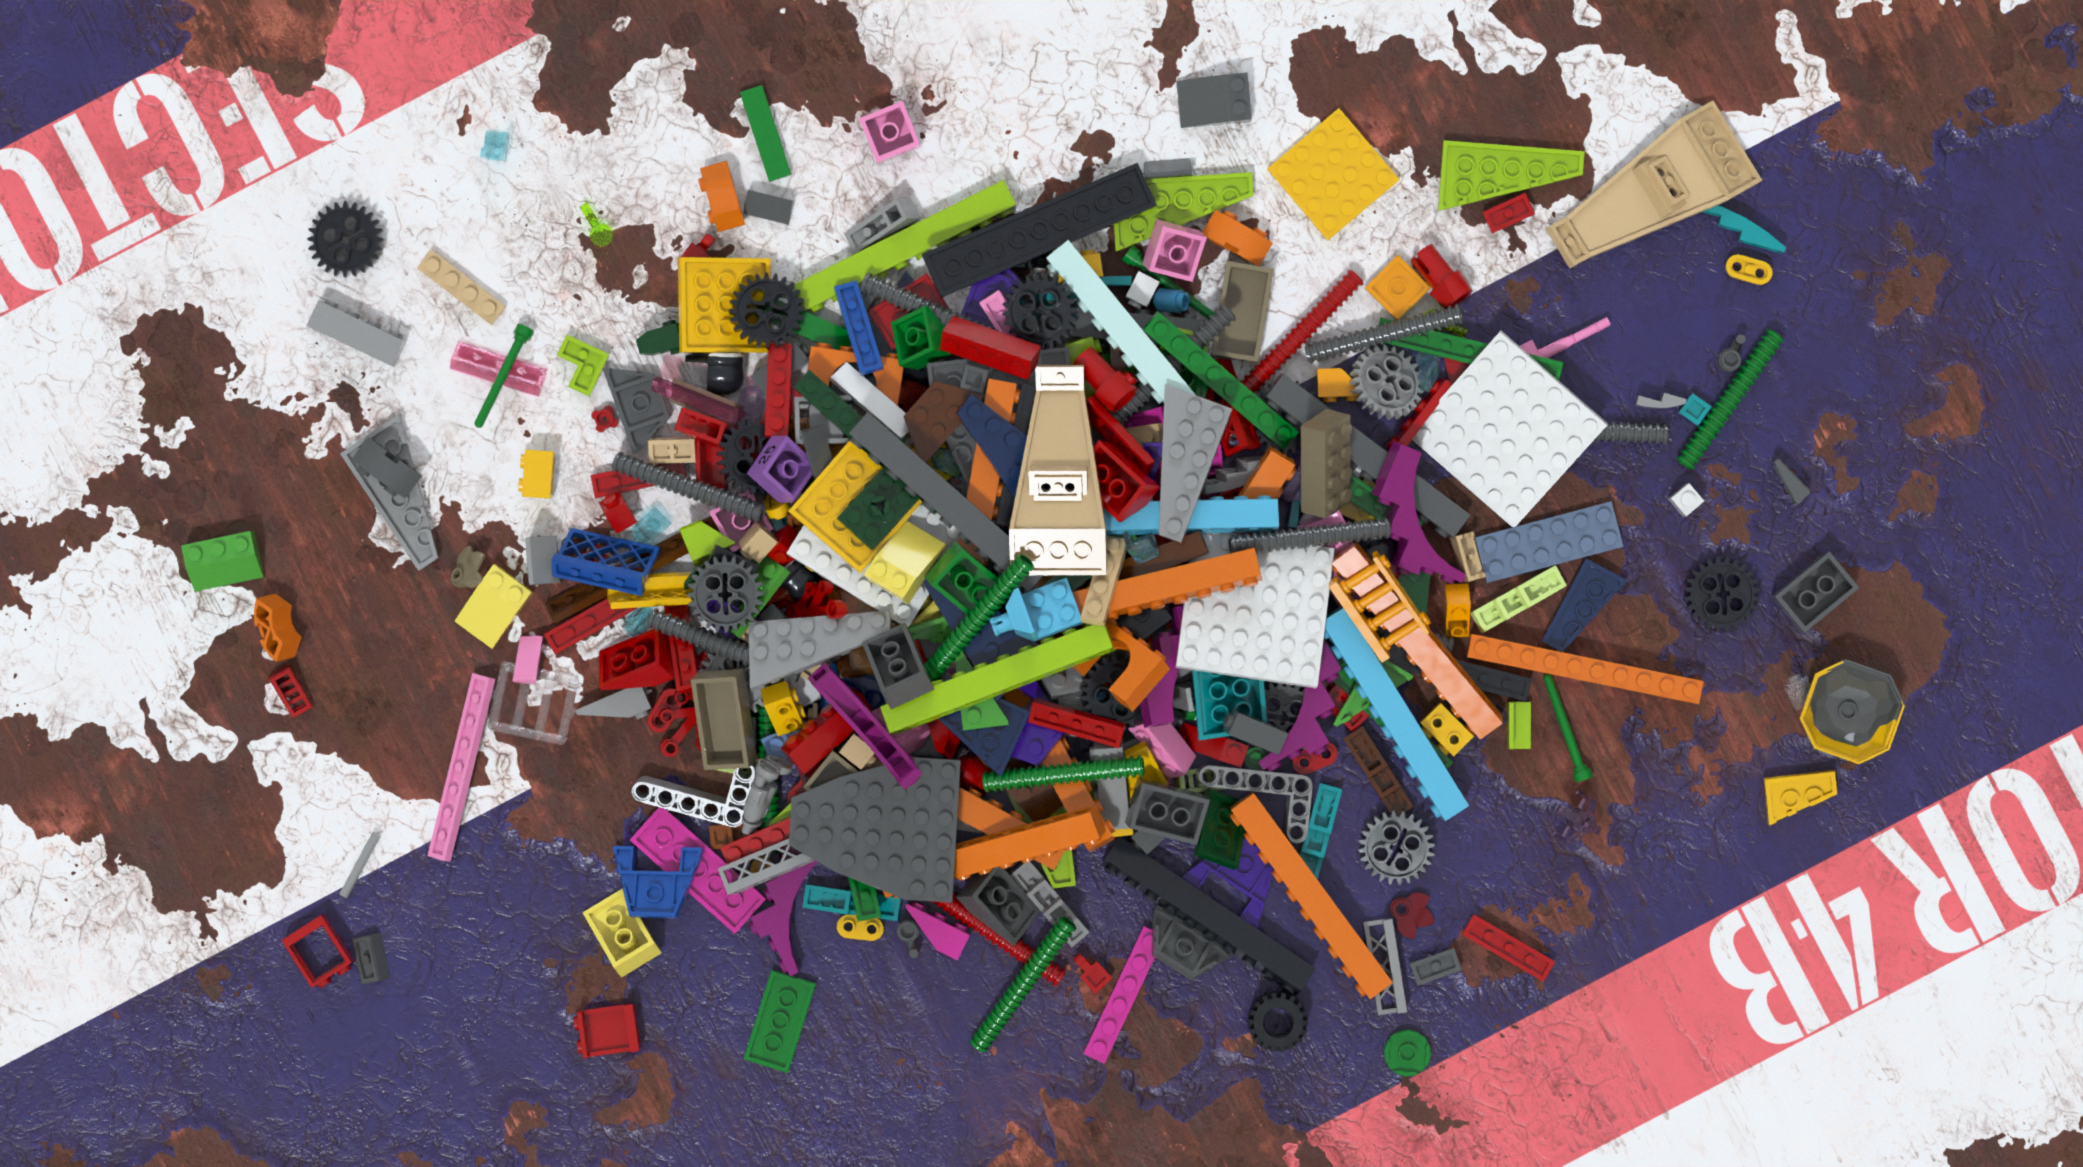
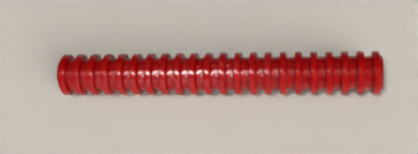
M1348 270V274L1346 276L1343 275L1341 281H1337L1338 285H1333L1331 287L1332 291H1327V296H1323L1321 298L1322 301H1318L1316 303L1317 306L1312 307V311L1310 313L1307 312V316L1305 318L1302 317L1301 322H1297L1295 324L1296 327L1290 329L1291 333H1286V338H1281V343H1277L1275 345L1276 348L1271 349V353L1269 355L1266 354L1265 359H1261L1259 361L1260 364H1256L1254 366L1255 369L1250 370V374L1248 376L1245 375V379L1243 381L1240 380V382L1253 393L1256 390L1260 391V386H1264L1266 384L1265 381H1269L1271 379L1270 376L1275 375V371L1277 369L1280 370V366L1282 364L1285 365L1286 360H1290L1292 358L1291 355L1297 353V348L1301 349V344H1306V339H1311V334L1316 333V329L1318 327L1321 328L1322 323H1326L1328 321L1327 318H1331L1333 316L1332 313H1336L1338 311L1337 308L1342 307L1344 301H1348L1347 297H1352V292L1358 291V286L1364 284L1363 280L1354 271Z
M953 894L952 903L935 902L938 908L941 906L944 912L947 910L950 916L954 915L956 920L960 919L962 924L966 923L968 928L972 927L973 932L976 933L978 931L980 933L979 936H985L987 941L991 940L992 945L997 944L998 949L1002 948L1004 953H1010L1009 956L1011 958L1013 956L1016 957V961L1020 960L1023 966L1025 963H1029L1028 959L1030 957H1033L1032 954L1036 948H1030L1028 943L1024 944L1023 939L1018 940L1015 945H1011L973 916L956 898L957 894ZM1051 961V965L1046 966L1047 970L1042 972L1041 978L1045 977L1046 981H1051L1052 986L1055 987L1065 975L1066 969L1059 968V964L1055 965L1054 961Z

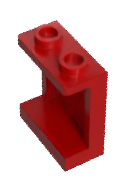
M635 1003L577 1011V1016L573 1017L575 1031L579 1030L580 1040H577L578 1054L583 1055V1059L641 1050Z

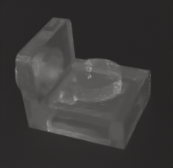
M1800 673L1787 678L1788 683L1783 685L1795 711L1803 708L1810 689L1808 676H1801Z

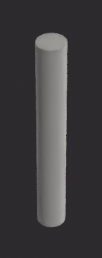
M372 832L339 893L341 896L348 898L381 837L379 834Z

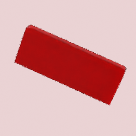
M695 439L696 479L698 482L704 481L705 485L709 483L711 487L723 488L726 492L728 490V482H725L728 474H720L721 470L724 469V465H717V462L721 461L722 457L716 455L717 452L723 450Z

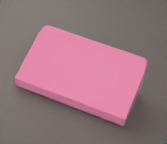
M543 636L520 637L513 682L536 685Z

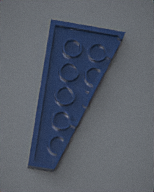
M942 673V677L937 678V680L942 679L945 682L952 679V677ZM1000 698L996 703L1008 720L1009 725L963 731L961 710L938 719L994 772L1002 777L1030 715V711Z

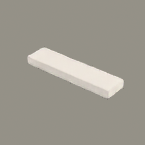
M846 362L831 376L830 381L846 395H851L852 400L864 411L869 412L900 441L909 433L903 418L906 413L865 377L860 376V373Z

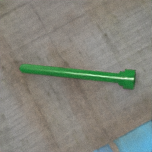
M1132 245L1122 258V261L1127 265L1138 266L1167 289H1180L1183 292H1187L1164 274L1149 271L1142 264V255L1135 246ZM1188 293L1189 306L1209 320V316L1215 313Z
M517 324L513 332L515 340L474 422L477 428L483 427L522 345L530 341L534 334V331L525 325Z
M1546 673L1543 676V680L1575 767L1572 774L1574 781L1577 783L1593 777L1591 769L1587 768L1586 764H1583L1551 674Z

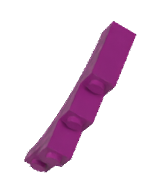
M1393 441L1371 493L1378 496V502L1390 506L1385 516L1389 520L1391 528L1389 537L1399 541L1391 564L1397 566L1396 571L1409 576L1410 572L1419 575V572L1422 571L1432 576L1434 572L1442 574L1440 579L1453 584L1456 580L1463 583L1466 574L1450 566L1435 552L1419 525L1415 509L1414 483L1421 452Z
M1183 603L1176 604V607L1168 610L1174 618L1170 621L1172 632L1158 634L1159 638L1151 641L1153 652L1158 650L1167 658L1165 663L1170 670L1140 703L1144 728L1163 726L1174 722L1173 694L1179 668H1175Z
M1324 639L1318 687H1305L1300 712L1295 724L1288 733L1280 754L1277 755L1271 752L1260 760L1259 764L1263 770L1267 768L1270 772L1282 765L1280 761L1286 757L1292 760L1302 754L1301 749L1304 747L1309 755L1314 753L1315 756L1328 750L1326 745L1329 744V741L1316 718L1319 716L1321 720L1327 718L1334 713L1332 709L1336 706L1322 682L1326 680L1327 683L1336 680L1340 677L1338 673L1342 669Z
M824 662L808 677L813 687L855 730L904 789L914 785L923 774L915 764L916 761L889 733L886 726L867 708L862 699Z
M793 847L789 851L795 855L802 854V852ZM781 852L782 854L779 855L780 861L782 860V857L784 855L783 852ZM817 861L766 882L767 888L764 889V892L769 902L774 901L775 904L750 917L752 921L749 922L753 934H759L760 938L768 934L771 938L768 939V943L773 952L778 951L781 957L778 963L783 973L788 972L789 976L800 971L793 954L790 937L791 913L794 900L802 882L818 863Z

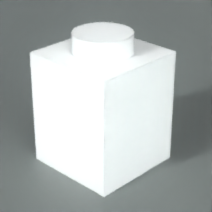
M1138 271L1125 297L1129 299L1128 304L1137 309H1141L1142 306L1147 308L1159 285V281Z
M1690 483L1682 486L1668 498L1683 517L1689 515L1704 502Z

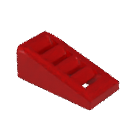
M289 664L269 675L271 684L292 719L313 707ZM288 674L290 678L278 683V679ZM291 683L294 684L293 687L283 692L282 688ZM297 691L299 692V695L295 696L294 698L290 700L287 699L289 695ZM303 699L305 703L294 709L291 705Z

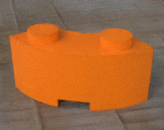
M723 161L700 168L702 178H699L698 182L701 192L706 191L711 207V210L707 211L710 223L716 224L718 232L745 225L728 162Z
M1215 210L1202 233L1207 239L1244 261L1260 266L1273 244L1265 238L1267 234L1256 227L1252 230L1236 221L1238 217L1227 210L1224 214Z
M275 593L256 598L254 623L255 626L259 627L262 640L259 641L264 650L274 661L278 662L296 656L302 637L296 632L292 624V605Z

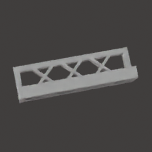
M786 839L718 868L727 894L735 895L810 864L815 860L803 853L799 855L790 853L791 846H789V839ZM778 850L784 853L780 863L774 864L768 861L772 851ZM757 859L763 862L759 872L752 873L747 870L751 860ZM732 868L740 870L741 873L738 880L730 883L725 871Z
M1384 918L1365 921L1363 925L1367 948L1372 955L1378 946L1387 951L1388 957L1380 966L1391 975V981L1393 982L1391 984L1393 993L1388 990L1390 988L1388 986L1381 995L1379 993L1375 996L1378 1015L1396 1012L1398 1014L1406 1013L1407 1007L1393 919ZM1382 924L1384 934L1377 941L1370 936L1369 926ZM1384 938H1385L1386 947L1381 944V942L1383 941ZM1371 940L1376 943V945L1374 946L1373 949H1372ZM1387 962H1389L1390 970L1384 967L1387 964ZM1386 992L1394 997L1396 1007L1382 1009L1381 999Z

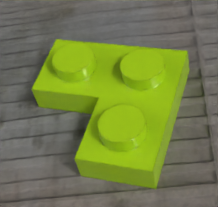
M566 334L557 356L578 365L568 387L591 397L610 354Z

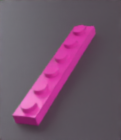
M1143 926L1083 1054L1104 1064L1155 957L1152 956V929Z

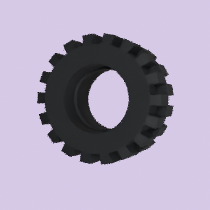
M1267 992L1262 997L1260 996L1252 1004L1248 1014V1027L1252 1037L1261 1047L1273 1052H1284L1289 1048H1294L1297 1043L1302 1041V1037L1307 1031L1308 1020L1303 1005L1296 997L1284 992ZM1276 1007L1287 1010L1292 1019L1290 1029L1282 1035H1273L1264 1026L1266 1013Z

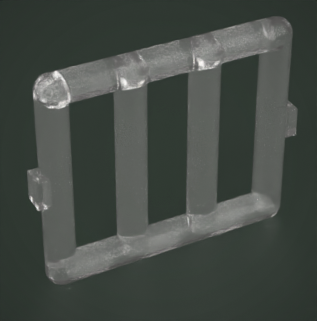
M502 662L496 689L492 691L491 695L493 703L488 728L497 732L564 745L567 739L571 716L574 717L576 707L573 706L579 683L578 677L539 668L537 678L546 680L536 727L533 730L521 727L530 684H520L512 725L498 722L508 673L514 672L515 663ZM555 681L569 684L558 735L544 732Z

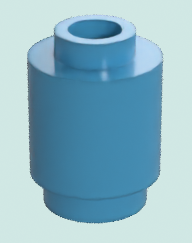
M1159 288L1153 295V305L1158 312L1181 313L1189 307V295L1187 292H1183V290Z

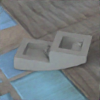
M1662 393L1660 400L1657 401L1638 395L1635 398L1634 406L1650 409L1672 408L1686 404L1687 399Z

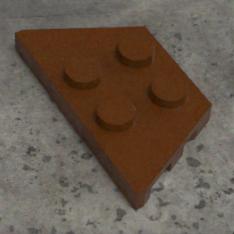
M934 381L908 410L903 418L918 455L925 463L962 423L956 412L968 395L972 394L981 401L985 397L983 394Z

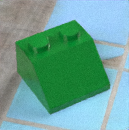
M923 306L891 322L900 367L919 370L927 366V363H934L951 355V353L940 350L942 331L945 327L928 306Z

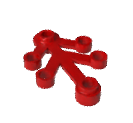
M821 580L819 584L817 582H807L801 600L787 607L786 616L792 619L828 615L830 619H841L843 616H846L848 607L842 600H830L827 606L819 607L824 595L832 593L833 584L829 580ZM814 596L809 607L806 608L810 597Z
M677 691L673 695L675 702L680 705L687 703L688 700H693L692 691L684 693L685 698L682 701L677 700L679 694ZM695 706L672 710L663 708L659 712V718L662 722L670 723L673 719L686 718V720L671 738H664L660 742V752L666 757H674L679 751V743L694 724L697 735L695 746L701 751ZM670 712V718L664 720L662 717L663 713ZM669 744L674 745L672 752L666 751V747Z

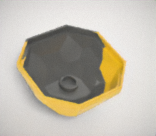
M1844 659L1814 674L1799 719L1814 749L1856 764H1861L1890 750L1905 704L1890 674Z

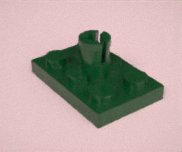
M886 466L837 517V520L871 551L920 499L917 494L913 497L903 488L906 485L900 479L895 481L886 473L888 469Z
M1208 788L1204 790L1203 794L1209 798L1210 802L1198 843L1195 845L1194 855L1235 870L1239 868L1244 827L1242 825L1237 827L1229 815L1233 813L1230 807L1237 803L1239 799Z

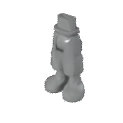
M772 755L766 756L765 759H758L755 767V778L751 783L748 798L743 806L742 823L744 825L741 830L742 833L749 835L762 825V818L766 816L778 787L773 780H776L779 775H788L791 772L793 765L790 761Z

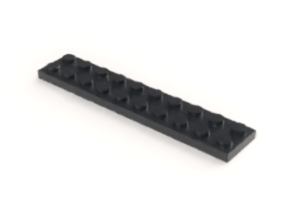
M1135 163L922 254V257L940 298H943L1054 251L1067 240L1073 243L1153 209L1157 204L1139 164Z

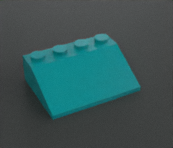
M1192 670L1198 740L1231 736L1223 730V720L1226 714L1231 712L1232 708L1267 722L1264 681Z

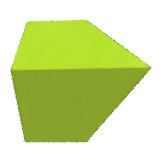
M701 519L679 528L695 567L708 560L715 544L728 550L736 543L703 523Z

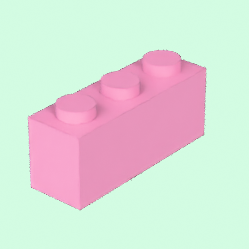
M1135 719V727L1129 726L1128 729L1139 743L1146 742L1167 779L1186 775L1196 755L1172 724L1144 728L1143 722L1141 723Z

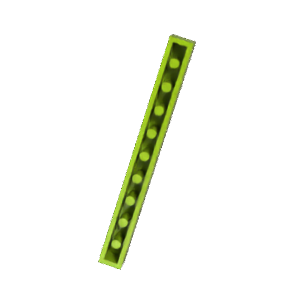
M1002 180L796 283L794 289L800 290L801 294L798 297L804 298L805 303L802 305L806 312L811 310L812 313H815L825 307L823 303L831 299L833 303L837 302L834 286L857 280L860 289L865 275L869 272L872 273L873 277L876 275L881 280L888 276L887 271L893 268L896 271L901 270L909 265L907 261L915 257L917 260L923 259V253L949 243L951 239L957 236L961 238L972 233L971 229L977 226L980 229L987 227L993 223L992 219L999 215L1001 218L1014 213L1013 208L1017 207L1005 181Z
M1086 623L1085 628L1078 631L1076 628L1069 629L1063 632L1062 637L1054 639V637L1043 639L1040 641L1041 645L1032 648L1029 645L1018 650L1019 653L1013 656L1009 654L996 658L997 662L989 665L987 662L978 664L973 667L974 671L969 673L961 671L951 676L952 679L943 682L942 679L932 682L934 690L894 709H890L887 701H885L886 705L880 706L889 733L893 736L1115 651L1106 623L1105 626Z

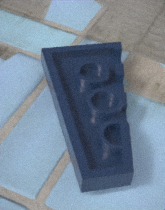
M1585 558L1541 642L1563 652L1628 580Z

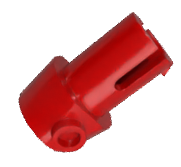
M1433 244L1420 250L1417 253V258L1413 257L1411 259L1413 268L1420 272L1433 289L1429 295L1442 308L1448 309L1450 305L1455 307V304H1460L1472 293L1473 290L1461 270L1454 272Z
M1092 347L1082 352L1073 363V365H1084V379L1096 390L1094 395L1111 412H1117L1122 409L1137 393V388L1134 385L1137 379L1128 371L1126 373L1122 371L1116 372Z

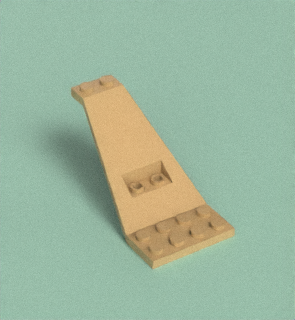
M1711 101L1677 120L1566 217L1547 227L1546 231L1571 269L1589 258L1725 203L1760 183L1762 179L1715 102Z
M1036 365V394L1009 527L1010 565L1012 566L1011 562L1016 560L1017 555L1026 556L1034 565V570L1029 571V575H1106L1107 573L1106 524L1084 389V365ZM1048 483L1051 488L1045 490L1042 488V484ZM1072 483L1075 488L1069 490L1066 488V484Z

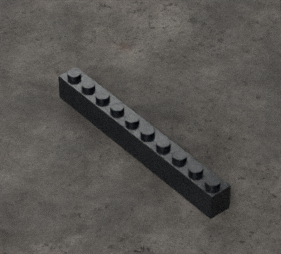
M1121 837L1115 841L1100 864L1105 867L1104 870L1108 874L1118 876L1124 880V884L1127 887L1139 890L1148 901L1152 903L1157 902L1163 906V910L1169 915H1176L1181 918L1183 924L1191 929L1196 928L1202 932V936L1210 942L1215 941L1222 946L1224 952L1229 955H1236L1242 959L1241 962L1251 969L1255 968L1261 972V976L1264 979L1276 982L1289 995L1294 994L1296 996L1299 994L1316 969Z

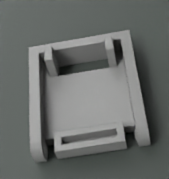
M851 395L839 396L845 402L852 401ZM794 397L796 445H803L799 432L800 410L809 409L810 427L823 425L828 444H847L850 441L849 438H843L844 433L804 397Z

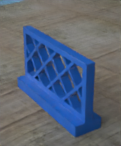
M571 528L558 554L554 553L551 559L552 576L642 596L645 591V583L660 554V547ZM574 537L584 539L585 541L578 544H574L572 540ZM598 543H604L607 546L600 549H596L594 545ZM587 547L592 550L583 555L579 551ZM627 548L629 551L619 554L617 549ZM574 552L577 557L574 558L565 555ZM609 552L613 553L614 557L605 560L601 556ZM642 553L652 554L650 557L641 559L639 556V554ZM634 556L636 562L626 565L624 560ZM595 557L599 560V562L588 561ZM619 562L622 567L611 566V564ZM641 567L643 569V573L633 571V569Z

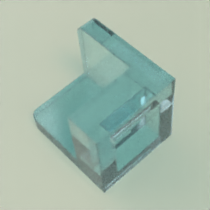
M486 131L484 148L481 147L480 157L482 159L506 162L510 134L504 131L502 133Z
M1128 531L1123 532L1127 551L1138 565L1160 556L1156 538L1152 532L1135 540Z

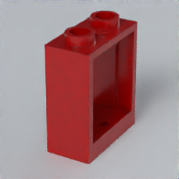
M325 914L320 915L281 940L311 988L317 985L319 988H322L332 981L330 977L335 973L341 976L352 969L349 964L354 962V959ZM323 926L344 961L316 978L295 943Z

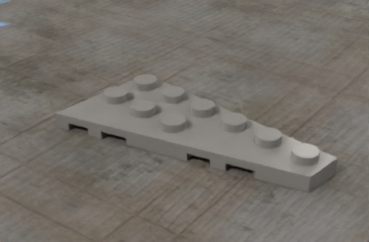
M1166 384L1159 535L1182 544L1232 409Z
M398 414L340 454L417 570L420 571L437 560L439 556L419 483H416L406 498L399 494L394 497L383 489L385 484L371 474L368 477L363 475L356 469L359 465L351 460L367 437H370L415 470L401 417Z
M890 610L846 614L841 619L816 616L749 622L751 692L770 682L771 684L778 682L780 678L790 674H798L828 662L830 658L840 654L842 656L848 654L851 650L863 646L862 642L892 629Z

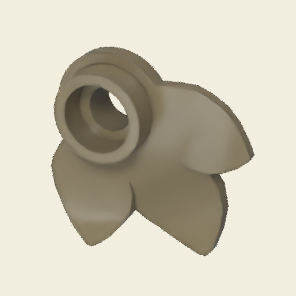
M472 546L465 547L457 558L456 568L452 571V585L457 588H474L480 584L483 578L478 570L485 558V554L473 552Z

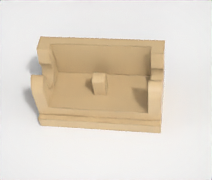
M660 436L652 437L648 440L649 462L651 464L696 462L695 439L692 437Z
M1474 531L1450 538L1458 569L1466 574L1463 583L1487 577L1481 564Z

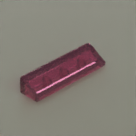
M458 341L450 361V369L494 383L507 356ZM515 360L503 386L539 397L548 370Z
M655 376L651 388L653 392L733 424H736L746 414L743 410L661 377Z

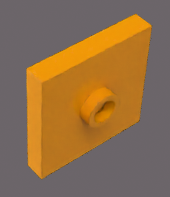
M1397 255L1364 289L1398 321L1431 287Z

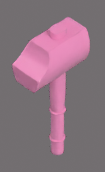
M1606 317L1537 350L1533 340L1520 345V347L1526 353L1549 358L1611 326Z

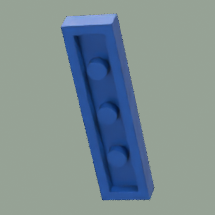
M857 280L834 286L860 376L883 370V364Z

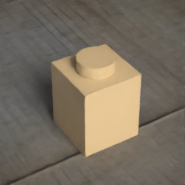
M754 523L738 543L742 549L740 552L750 561L754 559L760 563L778 541L775 535L763 525Z
M855 734L852 735L839 752L861 770L871 768L878 759L870 747Z

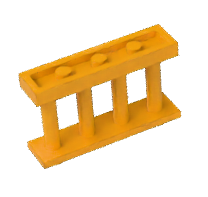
M1376 550L1373 552L1375 563L1347 581H1340L1338 576H1335L1329 582V588L1383 663L1390 658L1389 649H1391V645L1418 628H1421L1424 634L1427 635L1430 633L1429 624L1431 622L1424 611L1419 612L1389 569L1391 564L1384 554L1380 556ZM1381 571L1388 582L1362 599L1354 600L1350 595L1351 589ZM1394 589L1401 601L1375 618L1367 619L1363 613L1365 611L1364 608ZM1407 608L1414 620L1385 638L1383 636L1380 638L1376 632L1378 630L1377 627Z

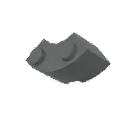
M367 437L351 459L359 465L356 468L366 477L371 474L385 484L383 489L394 497L399 494L406 498L422 476L370 437Z

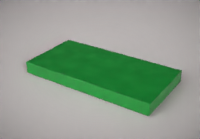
M771 969L743 1058L744 1060L789 1073L817 983Z

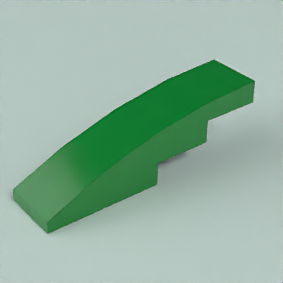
M777 300L775 305L784 307L787 303ZM767 307L766 310H763L764 315H767L768 312H772L771 307ZM808 312L799 314L805 318V322H798L801 326V331L793 330L795 335L816 344H830V349L840 350V346H850L851 343L846 329ZM776 313V314L781 315L782 317H787V316H788V314H786V313H784V314ZM779 320L771 322V324L779 328L782 326V322Z

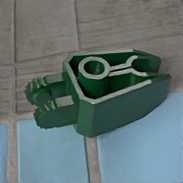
M676 320L662 323L663 327L647 331L636 339L639 354L649 356L670 352L671 355L678 354L679 323H676Z

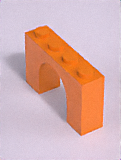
M817 343L816 347L811 346L807 371L810 369L830 388L831 376L846 362L848 364L856 363L855 356L851 347L840 346V350L830 349V344ZM887 353V357L880 356L883 370L873 372L876 379V388L899 407L904 367L899 366L897 354Z
M1115 620L1106 621L1115 650L1123 649L1130 652L1128 667L1108 690L1119 703L1133 712L1170 668L1165 663L1167 658L1158 650L1151 651L1149 649L1150 646L1143 639L1139 638L1136 640L1133 638V633L1124 626L1119 628ZM1100 657L1071 668L1084 676Z

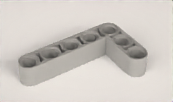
M755 761L750 766L751 774H744L740 768L734 770L727 798L650 776H641L637 779L632 788V795L637 801L729 827H737L742 824L743 806L748 798L751 783L755 778L757 762ZM641 784L646 785L650 790L649 793H642L638 786ZM735 789H744L746 795L738 796L735 793ZM661 792H670L672 799L663 798ZM684 798H692L695 805H687L684 802ZM712 803L717 806L718 811L711 812L707 809L706 805ZM737 810L740 813V817H731L729 811Z
M1202 765L1196 770L1197 782L1207 787L1286 795L1283 834L1293 843H1301L1307 838L1313 788L1312 781L1307 776L1216 765ZM1207 769H1210L1213 773V778L1209 782H1205L1202 779V774ZM1234 772L1236 781L1229 785L1225 777L1227 773ZM1253 774H1257L1259 777V783L1255 787H1251L1249 784V777ZM1279 776L1282 779V786L1279 789H1274L1272 780ZM1299 779L1305 781V788L1301 792H1298L1295 788V783ZM1297 802H1300L1303 806V810L1299 815H1295L1292 810L1293 805ZM1298 826L1300 828V835L1293 839L1290 835V830L1292 827Z

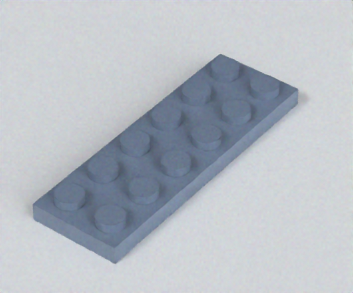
M1612 501L1475 537L1483 571L1487 576L1485 577L1486 583L1624 547Z

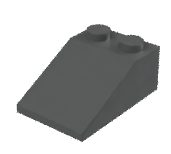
M1248 72L1176 81L1180 128L1251 122Z
M1000 866L992 868V871L983 875H979V872L974 873L956 898L978 920L1011 945H1015L1039 914L1040 909L1005 869H1001Z

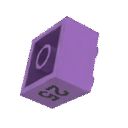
M771 436L747 472L752 479L779 503L795 502L812 476L806 453L788 436Z

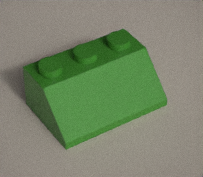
M255 531L181 545L185 567L195 592L264 577Z

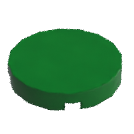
M1410 1029L1399 1030L1386 1041L1384 1059L1388 1067L1396 1074L1405 1077L1415 1076L1429 1064L1431 1057L1430 1045L1419 1032Z

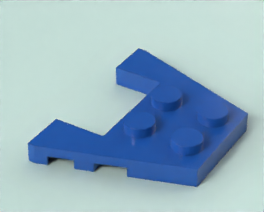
M613 846L629 916L632 918L677 919L703 857L704 849L701 847H681L679 871H634L636 848L634 846Z

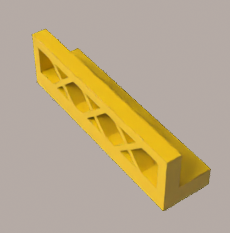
M693 571L649 574L642 596L607 589V599L610 608L687 605L693 601L687 596V593L692 592L694 589L684 590V582Z

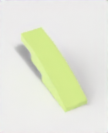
M1555 565L1470 614L1482 634L1567 585Z

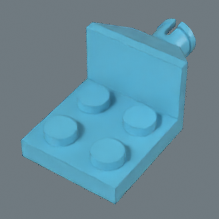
M1067 578L1021 594L1019 588L1014 589L1005 607L1007 612L997 617L989 618L995 636L1014 630L1017 635L1034 642L1083 624Z

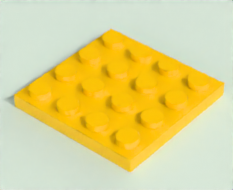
M1340 108L1267 168L1268 172L1327 241L1400 180Z
M678 258L679 353H768L765 343H762L760 349H758L756 341L748 345L749 337L743 340L740 339L742 331L735 333L734 327L737 324H731L730 319L735 316L730 315L729 310L735 308L730 305V300H737L733 292L741 293L739 284L747 286V278L754 282L756 281V274L759 275L760 279H764L765 272H767L769 279H771V258ZM758 292L754 294L752 299L760 302L764 294ZM748 305V306H747L748 309H751V308L758 309V308H755V307L752 306V305ZM755 315L747 318L749 324H756L759 321V318Z
M849 441L788 512L861 574L878 552L920 506L922 501L919 499L871 551L840 523L837 517L883 467L873 462L864 450L859 449Z

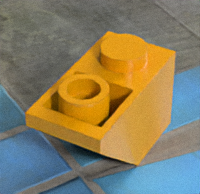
M1341 368L1316 370L1317 398H1322L1323 402H1337L1338 397H1346V402H1353L1359 397L1358 393L1354 394L1351 392L1356 386L1349 384L1352 378Z
M1445 584L1444 614L1446 637H1469L1471 608L1469 584Z

